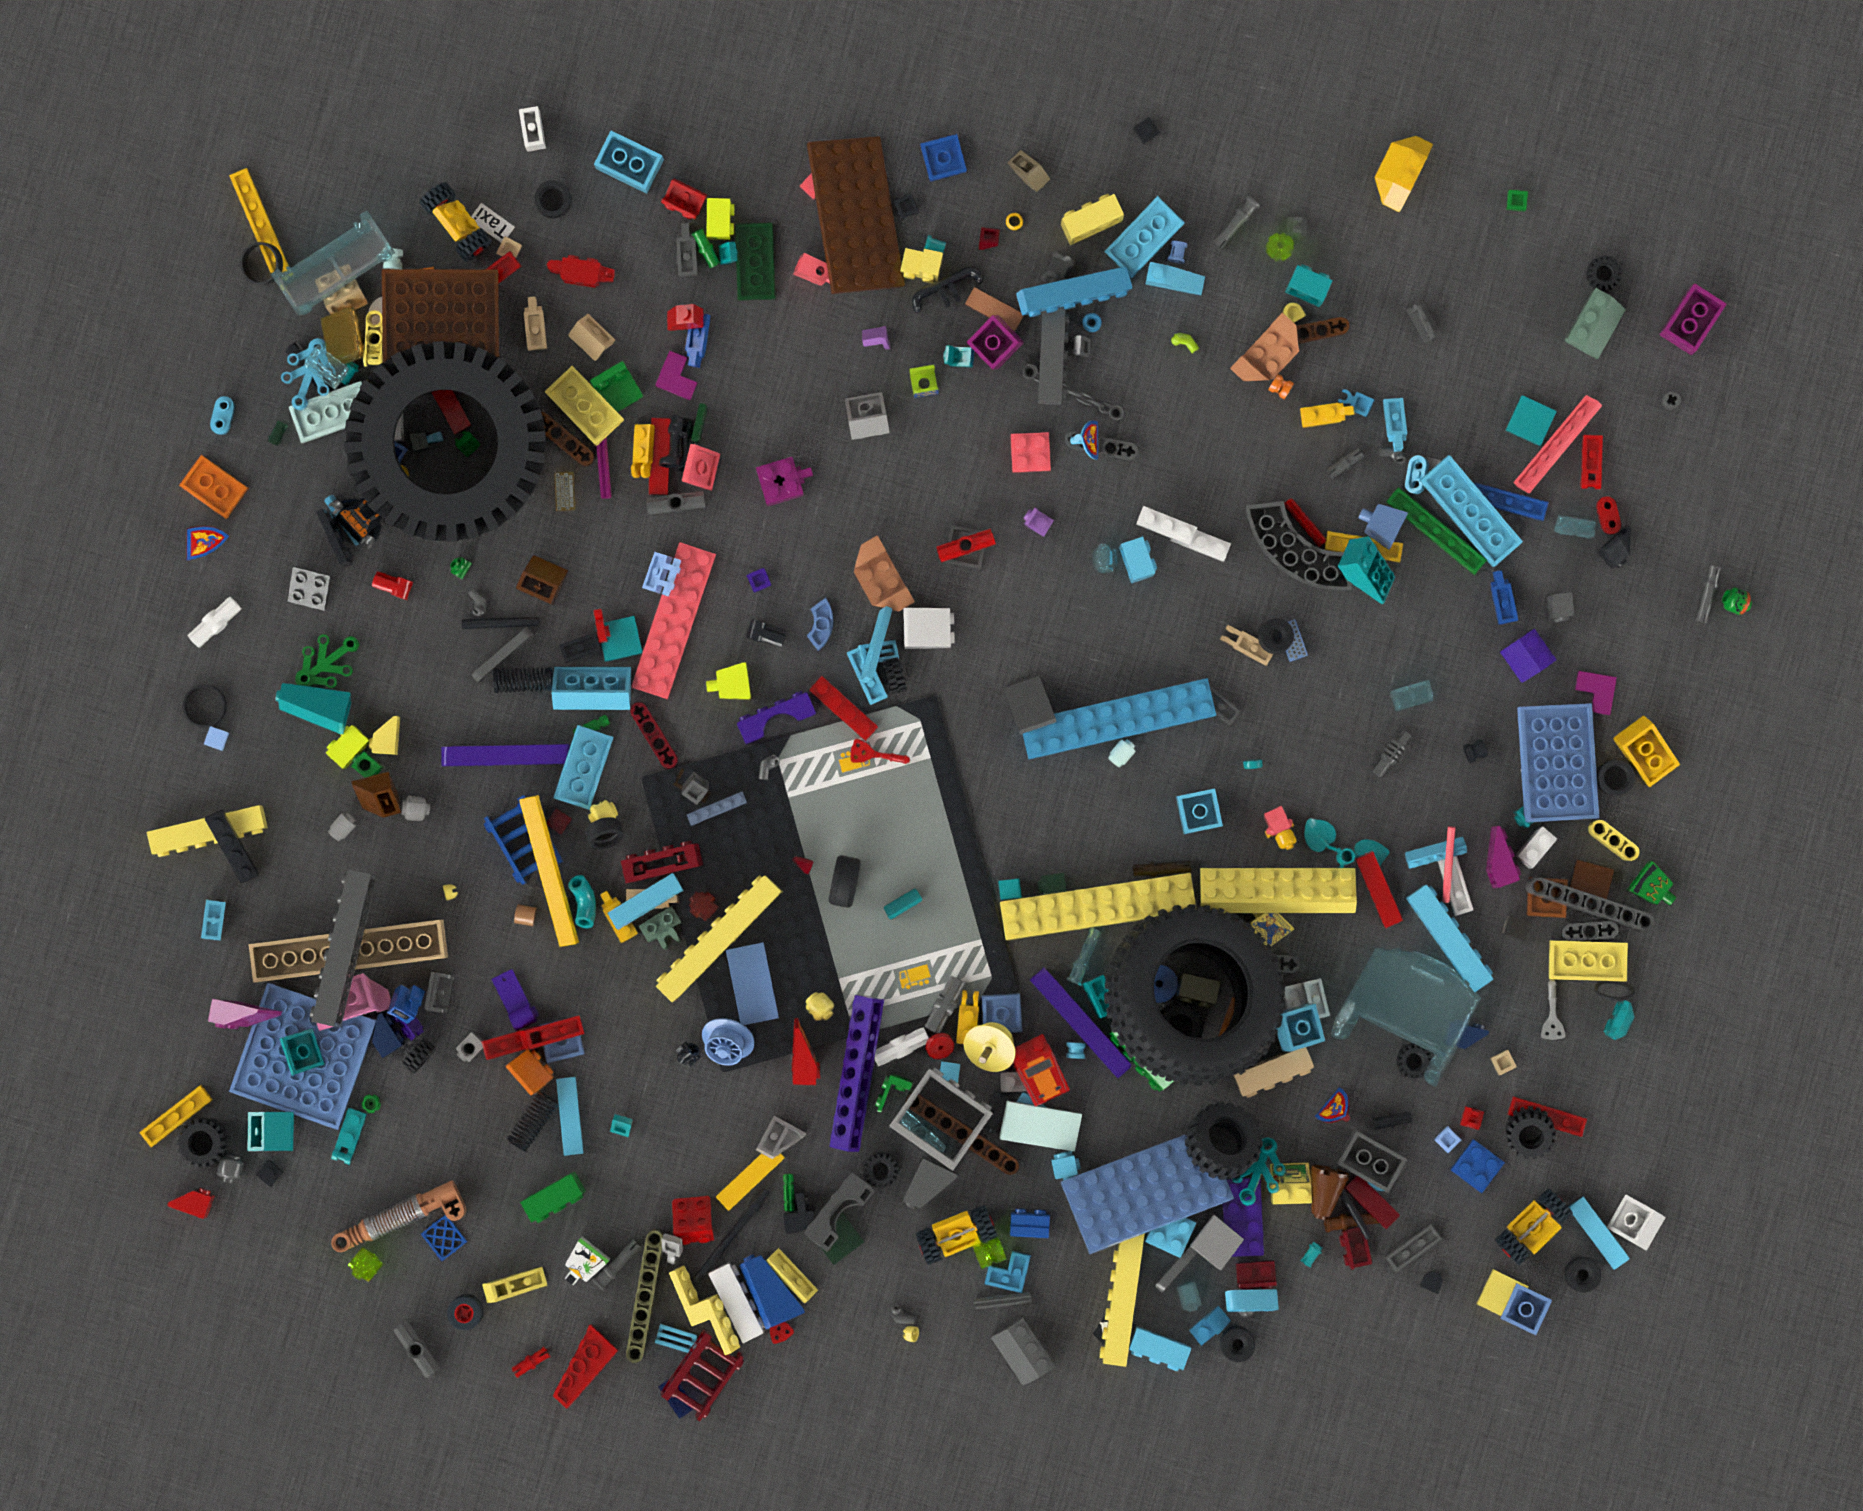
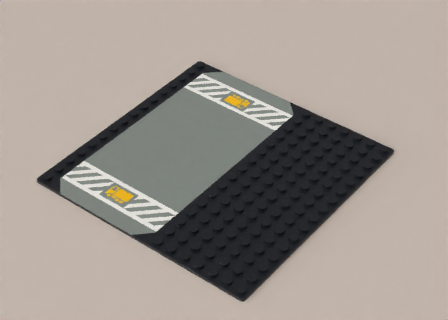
M935 696L866 714L879 727L866 743L880 753L891 754L893 752L894 754L907 755L910 757L908 764L890 762V760L883 758H872L866 762L852 763L851 748L854 740H864L846 723L841 721L642 777V784L661 851H663L662 847L673 845L674 848L681 847L680 843L692 841V844L698 843L703 866L673 872L683 888V891L677 894L680 895V903L675 904L682 922L681 926L687 947L692 944L696 946L699 942L697 938L704 931L709 932L713 928L711 924L718 917L723 918L726 915L724 911L732 903L736 905L740 901L738 896L745 889L749 891L753 887L751 883L759 875L762 877L766 875L783 891L726 949L729 950L764 942L779 1018L744 1025L754 1037L755 1045L753 1051L748 1056L741 1058L737 1064H720L723 1072L793 1054L794 1018L799 1019L812 1048L848 1038L849 1022L851 1020L852 1004L855 995H866L884 999L880 1029L931 1015L934 1009L933 1006L939 994L943 992L951 975L966 982L962 989L967 990L968 993L966 1005L973 1003L974 991H979V1002L982 1001V995L1008 994L1017 990V984L938 700ZM770 755L778 756L780 764L769 770L768 780L759 779L761 761ZM681 768L685 770L678 784L683 785L693 772L709 782L708 791L712 793L705 804L700 801L696 805L681 794V789L672 785L676 782V777ZM743 792L747 801L746 804L691 826L687 814ZM684 851L678 852V855L685 854ZM678 855L663 858L665 866L677 864ZM840 855L858 858L861 861L854 901L850 908L835 906L828 901L836 860ZM797 856L813 860L814 862L809 874H805L792 861V858ZM688 861L679 863L680 865L688 864ZM916 888L923 900L892 920L889 919L884 906ZM725 950L696 980L708 1022L713 1019L727 1018L740 1023ZM962 991L957 999L958 1002L955 1008H958L959 1004H961ZM815 992L825 993L834 1003L833 1015L826 1021L824 1019L816 1021L806 1010V1000Z

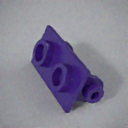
M390 1015L402 1027L403 1035L406 1038H410L411 1041L416 1037L415 1033L419 1036L424 1032L422 1029L424 1027L416 1017L407 1024Z

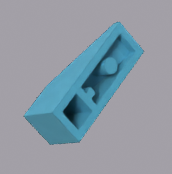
M1150 262L1145 284L1201 296L1205 276L1169 265Z

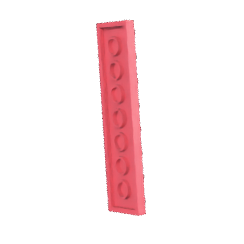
M679 542L674 558L682 560L679 567L681 570L676 575L674 590H671L669 597L661 596L631 688L668 700L716 554Z

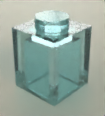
M1190 1281L1176 1285L1182 1309H1187V1312L1199 1309L1198 1306L1202 1305L1196 1282Z

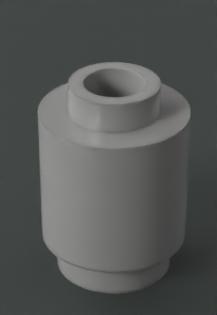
M341 813L329 826L328 833L337 841L345 839L356 827L354 823L356 819L349 813H346V815Z

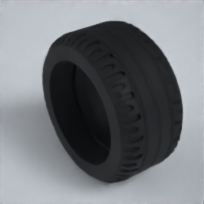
M844 855L837 857L828 900L830 904L850 908L853 905L861 861L858 858Z

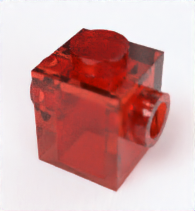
M703 891L700 894L696 892L689 899L691 901L689 904L691 909L689 911L697 919L701 917L704 921H707L719 908L714 902L716 898L708 891L706 894Z

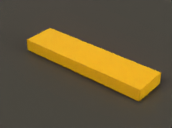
M1327 531V541L1325 542L1324 550L1344 552L1350 539L1361 538L1362 536ZM1371 538L1386 561L1400 563L1403 543L1393 542L1389 550Z
M200 1085L139 1133L148 1145L153 1147L213 1099L205 1088Z
M761 1153L716 1198L729 1211L785 1157L779 1154L771 1159Z

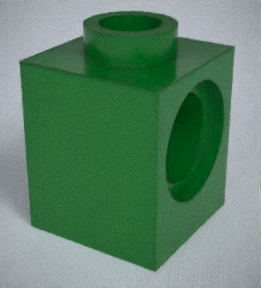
M359 752L352 761L354 763L351 766L364 778L377 775L384 768L367 752L362 754ZM368 760L371 764L370 769L367 771L362 769V762Z

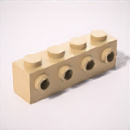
M1304 1047L1291 1052L1285 1051L1258 1062L1253 1067L1244 1068L1246 1072L1242 1075L1237 1073L1233 1076L1240 1094L1249 1098L1258 1094L1257 1091L1260 1089L1269 1090L1275 1087V1083L1280 1081L1286 1083L1293 1080L1292 1076L1297 1074L1303 1076L1310 1073V1069L1314 1068L1307 1048Z

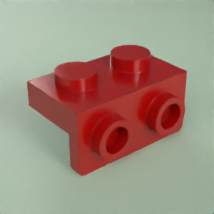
M673 178L661 203L669 210L681 212L685 218L695 219L700 215L708 195Z

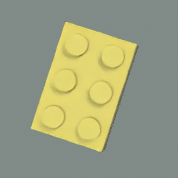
M1105 194L1098 198L1099 201L1096 203L1088 202L1081 206L1082 209L1076 212L1071 210L1064 214L1061 227L1070 246L1122 222L1124 213L1115 194L1111 196Z

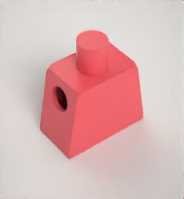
M806 253L800 256L793 275L820 286L825 282L830 283L827 263ZM816 269L821 271V276L816 273Z

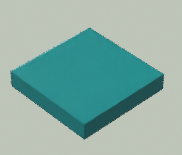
M1521 395L1505 431L1541 446L1557 411Z
M635 616L605 622V626H609L611 636L607 637L608 642L601 643L605 662L643 653Z

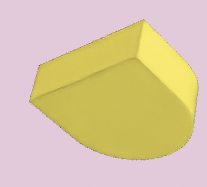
M1289 303L1283 310V313L1294 323L1306 316L1302 307L1297 303Z

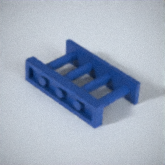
M523 795L517 798V800L519 801V799L525 798L527 796ZM519 801L517 807L494 820L486 816L484 818L486 822L483 824L488 833H493L514 870L512 875L516 882H521L522 885H525L527 881L524 877L538 870L537 863L535 862L520 871L515 860L533 850L532 845L529 843L511 854L505 844L527 832L526 823L503 837L500 836L496 829L497 826L516 815L523 814ZM552 842L557 864L559 865L564 861Z

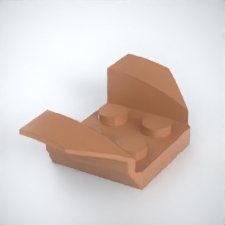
M1282 312L1230 369L1243 381L1274 379L1300 351L1296 324Z
M878 535L861 544L854 574L872 606L882 608L887 606L892 608L893 611L899 612L915 603Z

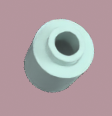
M1121 739L1110 752L1111 755L1108 759L1120 768L1136 752L1133 749L1135 745L1128 739L1125 741Z

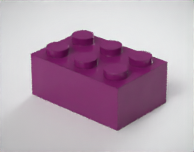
M1694 283L1689 287L1659 335L1692 355L1697 351L1727 304Z

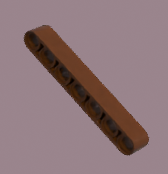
M911 1092V1093H909V1094L907 1095L906 1101L908 1100V1098L910 1097V1095H911L913 1092ZM918 1094L919 1104L917 1106H910L909 1109L964 1145L973 1129L921 1094ZM933 1107L936 1113L934 1116L928 1117L924 1113L925 1109ZM945 1117L950 1118L952 1121L951 1126L948 1128H944L940 1123ZM958 1129H966L968 1132L967 1136L959 1138L956 1134ZM980 1134L977 1135L975 1140L981 1139L984 1142L983 1147L975 1149L972 1143L968 1148L1008 1175L1015 1174L1019 1169V1163L1015 1157ZM991 1150H998L1000 1156L998 1159L992 1160L989 1158V1152ZM1009 1160L1014 1161L1016 1164L1015 1168L1011 1171L1005 1168V1163Z

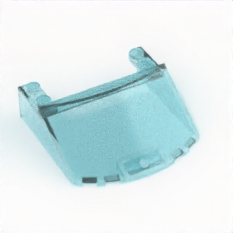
M1376 948L1336 1017L1331 1036L1340 1040L1347 1039L1361 1017L1434 1053L1424 1073V1078L1427 1083L1436 1087L1449 1062L1452 1060L1481 998L1478 993L1475 994L1471 989L1470 983L1467 980L1464 981L1457 975L1454 969L1433 957L1416 951H1412V953L1401 951V948H1394V950Z

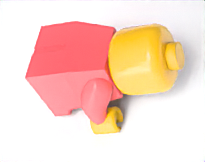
M1282 806L1265 813L1264 819L1269 827L1265 831L1267 838L1275 836L1280 849H1292L1293 845L1297 842L1293 831L1290 829L1295 826L1292 819H1287Z

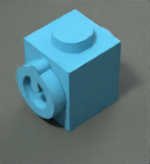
M1072 1151L1054 1154V1158L1051 1159L1055 1179L1063 1178V1181L1074 1177V1175H1078L1077 1170L1081 1169L1079 1158L1075 1159Z

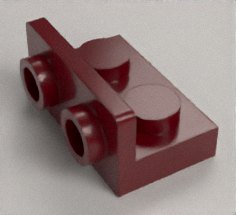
M1275 1261L1236 1263L1237 1287L1242 1288V1290H1254L1253 1287H1261V1290L1273 1289V1286H1277Z

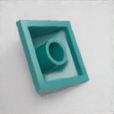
M313 1028L280 1038L292 1075L325 1065Z

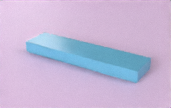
M885 606L879 610L860 678L862 682L867 683L874 678L892 613V608Z
M672 873L608 912V915L616 929L619 930L682 892L683 888L675 874Z
M576 1077L558 1078L556 1083L564 1156L583 1154Z
M1584 1196L1568 1206L1572 1210L1573 1216L1614 1270L1630 1259Z

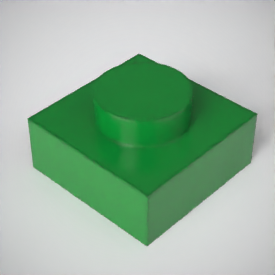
M1508 190L1506 210L1525 212L1528 191Z

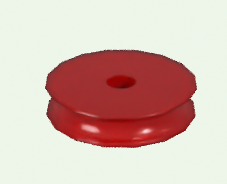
M937 1033L927 1040L925 1047L929 1057L939 1060L948 1057L953 1052L954 1042L947 1033Z

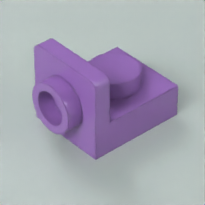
M1036 507L1033 511L1029 509L1023 518L1026 520L1024 525L1042 537L1045 536L1054 522L1053 519L1038 511Z

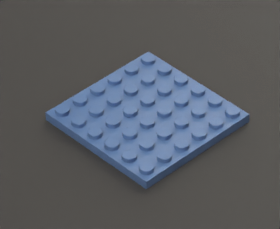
M268 982L259 1006L282 1011V1013L278 1017L252 1025L229 1092L285 1112H294L296 1116L339 1130L377 1020L360 1015L344 1020L341 1028L331 1027L319 1031L317 1023L311 1022L312 1018L310 1017L311 1008L315 1006L317 999ZM313 1028L325 1065L292 1075L280 1038Z

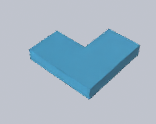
M1012 1250L1008 1269L989 1265L984 1284L1022 1293L1031 1255Z

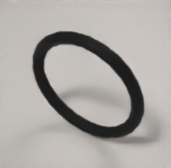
M1600 981L1594 986V991L1598 996L1611 1001L1629 1000L1635 995V989L1630 984L1622 981ZM1605 984L1621 985L1630 989L1631 994L1624 997L1608 996L1599 992L1598 987Z

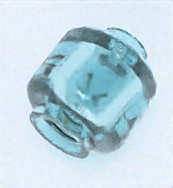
M1109 544L1098 545V548L1092 552L1094 569L1103 574L1113 572V569L1118 564L1116 549L1110 547Z

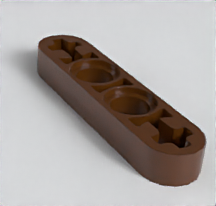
M1338 317L1298 325V344L1344 335L1349 329V322L1346 318ZM1339 321H1341V324H1345L1343 331L1336 328L1332 330V334L1330 333L1331 327L1338 325ZM1324 325L1327 328V333L1319 335L1316 331L1317 326ZM1306 329L1308 337L1301 339L1298 336V330Z
M541 412L542 418L546 417L545 422L547 424L554 423L545 432V436L582 466L593 464L595 458L593 452L549 415ZM554 428H559L562 432L561 436L557 439L551 436V431ZM569 440L576 442V448L572 451L566 449V443ZM580 446L583 447V449L580 450L582 453H584L585 455L587 453H590V461H581L583 458L581 455L577 453L580 449Z

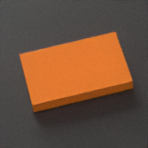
M203 455L198 458L179 485L225 519L229 517L249 489Z

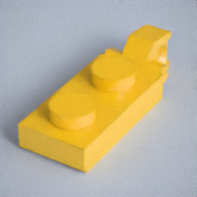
M1343 403L1300 408L1303 428L1340 423L1345 420V416L1355 415L1354 407H1344Z
M608 891L601 893L600 896L604 901L601 907L620 942L623 943L637 935L638 932L632 922L619 930L616 929L608 912L621 905L620 900L618 901L617 897L612 899Z

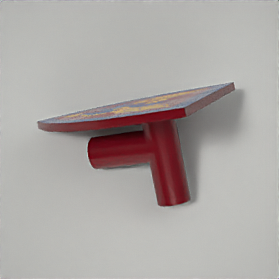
M191 526L186 528V560L203 557L215 551L227 540L229 535L221 529L212 526Z
M1339 1087L1315 1117L1324 1123H1333L1340 1120L1348 1122L1350 1120L1348 1114L1350 1101L1347 1093Z

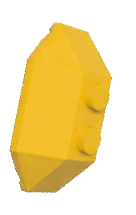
M1418 136L1391 143L1374 177L1383 205L1397 212L1401 211L1433 146L1432 143Z

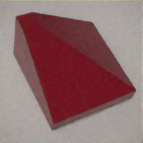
M981 227L978 250L998 246L1000 230Z
M797 856L792 858V861L805 874H809L814 862L813 860Z

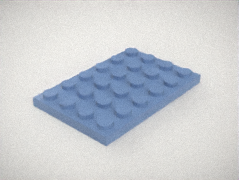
M1592 703L1517 707L1525 821L1543 822L1599 818Z

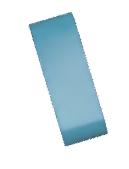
M1276 1289L1225 1291L1227 1312L1279 1310Z

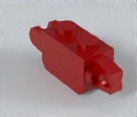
M568 255V258L563 257L562 261L550 260L546 264L550 273L559 274L566 284L596 288L600 282H614L615 278L614 269L602 266L594 258H587L586 261L579 260L578 256Z

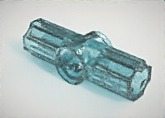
M906 1111L899 1123L914 1133L919 1128L924 1129L926 1136L923 1139L943 1153L947 1146L909 1111Z

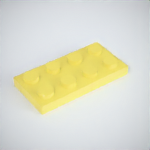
M573 366L544 391L596 446L624 421L618 412Z
M1549 941V979L1627 981L1628 943Z

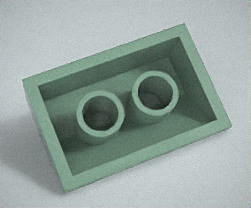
M1595 288L1564 341L1598 360L1626 309L1612 296Z

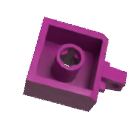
M793 457L756 467L767 506L803 496L801 484L805 483L804 479L813 476L811 467L801 470L800 466L795 467ZM781 477L782 480L785 479V481L782 482V486H779L778 483L775 484L777 478Z

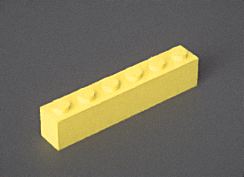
M262 805L225 813L239 838H243L244 834L249 832L252 835L263 833V829L268 828ZM205 818L147 832L151 853L154 855L158 854V857L170 855L169 851L176 850L177 853L188 851V847L194 845L196 848L205 847L207 842L214 841V844H218Z

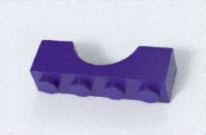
M799 691L793 694V698L788 701L784 698L774 703L775 706L768 709L765 706L758 709V714L750 716V714L740 717V722H737V726L745 744L747 745L763 738L767 722L775 715L788 714L799 722L816 715L808 693L803 694V691Z

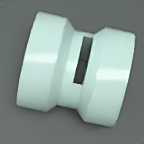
M394 248L384 249L386 259L383 262V269H402L400 258L403 257V250Z

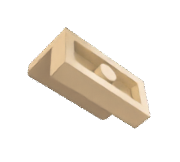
M589 314L577 321L569 333V337L594 361L598 360L603 351L615 342V339Z

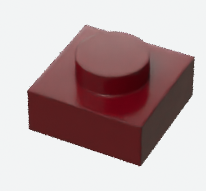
M556 808L546 824L562 835L572 821V818Z

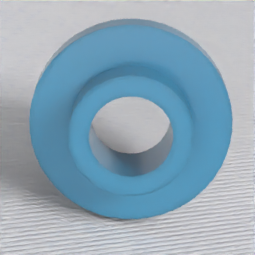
M1089 313L1083 318L1082 324L1086 331L1096 332L1100 329L1102 321L1097 314ZM1089 320H1094L1096 324L1090 326L1088 322Z

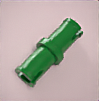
M703 228L693 232L692 236L700 248L699 252L705 257L709 268L718 265L720 261L713 250L714 246L712 243H709Z

